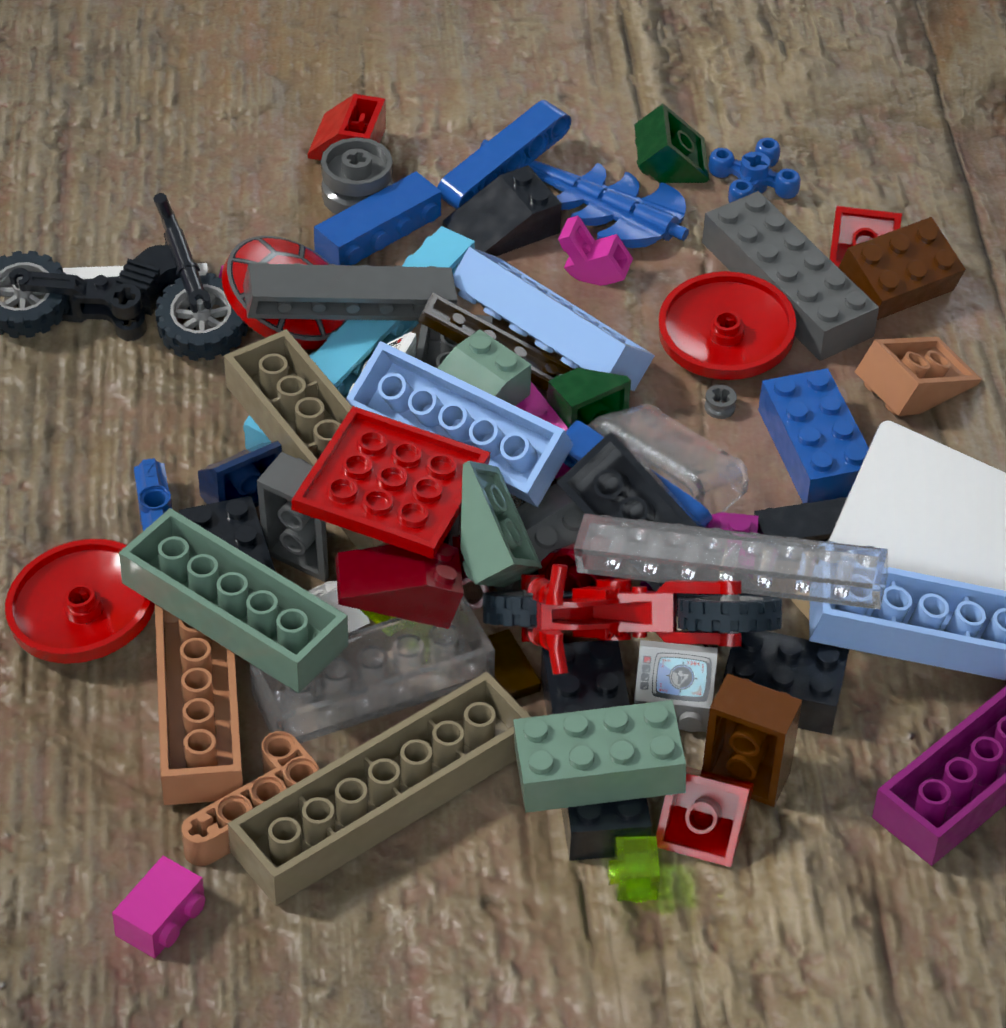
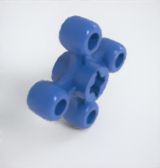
M773 138L760 139L756 144L755 152L746 153L741 161L735 159L734 154L727 148H717L710 154L708 167L713 176L726 178L733 174L739 178L733 181L729 187V203L757 191L762 194L766 191L767 186L773 187L775 193L783 199H792L799 193L801 179L797 171L782 169L777 173L770 169L778 163L780 157V145Z

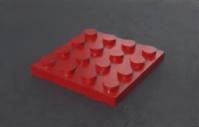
M352 406L293 496L291 510L433 559L461 512L463 464L467 461H473L488 465L491 452Z

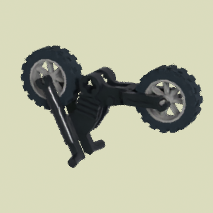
M164 193L156 194L153 200L165 230V245L151 246L141 252L135 259L128 258L127 264L123 266L119 276L106 277L98 275L95 278L82 279L77 275L66 274L63 272L59 262L56 261L54 263L52 257L46 254L43 256L38 255L36 251H28V254L16 251L12 252V256L6 257L3 255L0 257V297H10L3 303L0 301V334L7 333L12 338H19V335L31 338L35 337V333L39 332L44 334L51 330L50 327L55 324L57 326L61 321L82 323L87 319L110 321L114 325L119 338L125 341H134L146 333L145 315L152 316L153 310H155L159 336L161 339L163 338V343L168 350L172 348L175 355L179 357L188 356L189 360L198 361L199 358H205L207 361L215 359V356L220 354L221 356L229 354L232 347L237 348L242 343V336L245 337L248 332V325L236 314L229 304L223 290L222 277H216L214 273H206V275L199 276V265L194 262L184 232L179 227L174 211ZM45 294L43 299L36 297ZM214 304L220 306V308L212 309ZM226 316L222 322L214 319ZM178 318L189 319L183 325L177 322ZM130 320H136V322L131 323V326H124L127 325Z

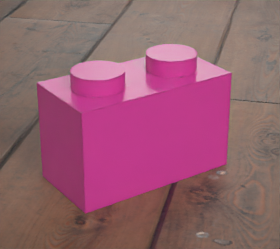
M163 855L112 912L115 936L155 959L165 947L169 948L175 943L180 934V929L190 918L194 919L202 911L205 904L203 878Z

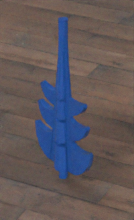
M487 139L483 140V142L481 143L480 148H481L484 144H486L489 140H487ZM536 160L529 164L530 168L542 181L562 191L561 194L556 196L562 203L561 210H570L582 204L587 205L584 209L572 213L570 218L579 215L586 226H597L612 220L616 221L611 227L599 231L597 239L617 234L625 247L639 248L652 245L660 239L669 241L672 237L684 241L689 234V229L679 225L685 217V199L678 190L665 183H660L659 188L651 195L640 198L638 197L639 182L629 172H625L623 178L617 183L606 186V170L600 163H596L592 170L583 176L572 174Z

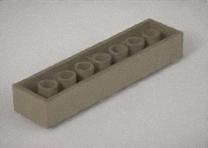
M287 329L224 355L226 387L271 442L278 441L281 444L282 452L295 458H301L314 466L352 408L349 402ZM341 527L358 549L390 545Z
M485 672L227 823L230 853L277 906L516 761L513 719L531 716L488 672Z

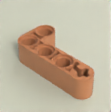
M285 731L269 733L262 741L264 775L184 820L182 824L184 856L189 863L196 866H207L230 854L227 823L319 770L315 760L293 735Z

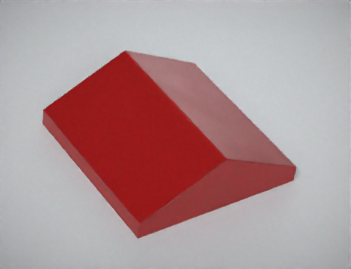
M836 206L829 259L839 267L849 247L900 229L902 213Z

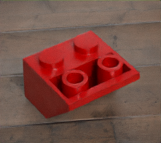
M353 94L324 113L308 151V158L321 160L323 152L331 144L342 139L357 137L371 139L380 143L386 129V99Z

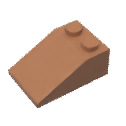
M939 337L875 339L855 370V373L864 381V386L869 391L877 394L886 403V408L897 416L921 414L979 385L982 380Z

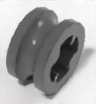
M714 385L707 390L704 408L708 415L717 419H725L734 414L737 395L733 388L726 385Z

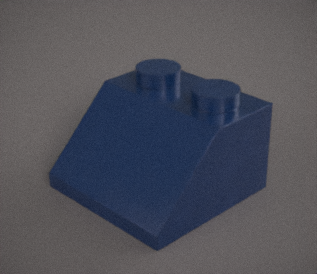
M278 441L261 443L198 470L199 491L202 499L206 504L252 496L254 506L258 507L257 480L282 452L281 444Z

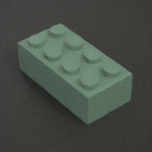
M673 700L513 719L515 752L525 813L686 793V761Z

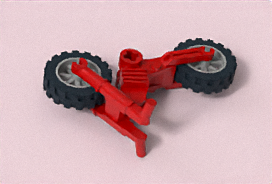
M552 564L550 581L545 579V574H522L521 589L524 590L483 593V622L490 625L520 626L522 642H532L534 645L549 650L553 675L568 673L563 633L560 630H573V637L596 638L597 640L606 641L631 640L632 637L645 638L647 637V632H656L666 643L738 647L741 646V633L739 632H763L782 628V598L739 595L741 594L740 580H668L657 591H647L646 586L632 587L631 579L611 578L597 579L596 587L587 586L572 588V591H564L568 566ZM677 593H683V594H718V595H695V596L679 597V598H678V628H680V629H682V630H677Z

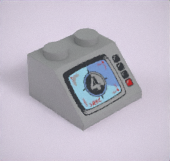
M640 640L634 704L673 700L680 730L707 732L709 711L713 702L718 648Z

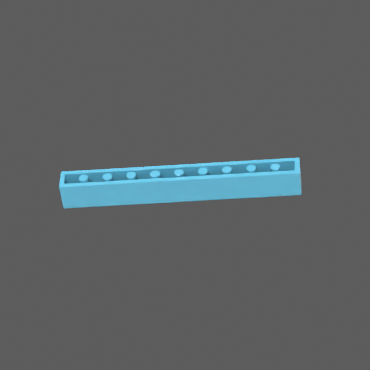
M441 226L432 236H428L425 239L423 245L413 255L411 254L406 258L402 266L452 268L454 275L468 248L472 247L475 249V241ZM346 320L336 332H332L329 335L327 341L316 352H312L309 356L346 399L352 384L356 383L364 363L370 359L379 342L382 341L387 344L411 332L419 322ZM249 415L243 426L246 449L261 443L271 442Z

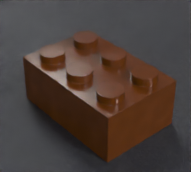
M932 217L849 247L838 267L879 307L877 320L954 291L966 270Z
M727 673L710 706L702 770L753 783L754 788L751 799L775 807L791 772L802 700L786 692H779L756 684L749 679L739 678Z

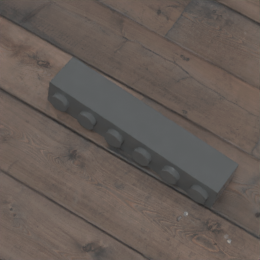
M248 263L243 283L247 318L418 321L432 292L455 305L457 303L452 268Z

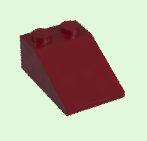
M443 542L433 559L391 544L338 552L336 556L338 605L445 629L450 628L464 594L459 549L457 547H452Z

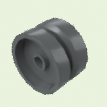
M366 138L342 139L331 144L323 152L321 158V175L323 178L321 187L324 205L332 213L338 214L392 185L393 160L390 151L381 143Z

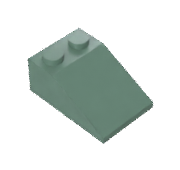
M480 329L455 346L437 368L514 406L530 395L531 364Z
M467 461L463 464L460 550L465 560L462 563L463 569L467 577L477 585L505 588L520 580L522 574L530 575L541 569L542 565L499 467Z

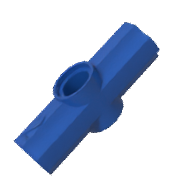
M155 458L142 460L138 466L134 467L140 523L143 531L169 508L172 509L165 464L156 461Z

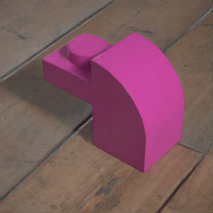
M579 215L567 218L558 238L563 251L569 255L564 269L579 281L599 286L625 280L633 257L619 236L615 234L595 240Z

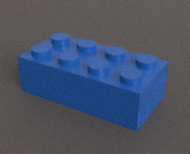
M829 369L762 380L758 411L802 502L811 503L848 497L869 447Z

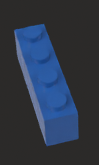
M416 171L314 226L315 252L330 264L349 266L357 264L362 259L384 249L391 243L440 217L441 190Z

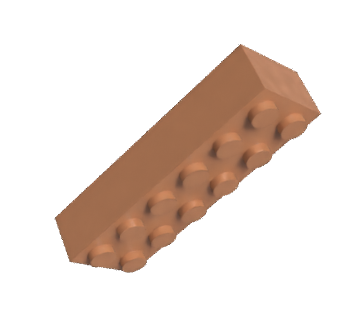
M155 604L160 771L164 805L215 802L243 786L235 653Z

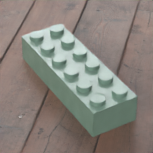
M171 508L119 552L121 577L124 585L297 693H300L348 646V615Z

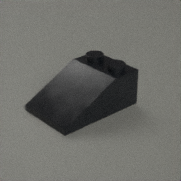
M527 165L497 177L443 220V227L474 240L475 249L497 257L559 234L562 203L530 166Z

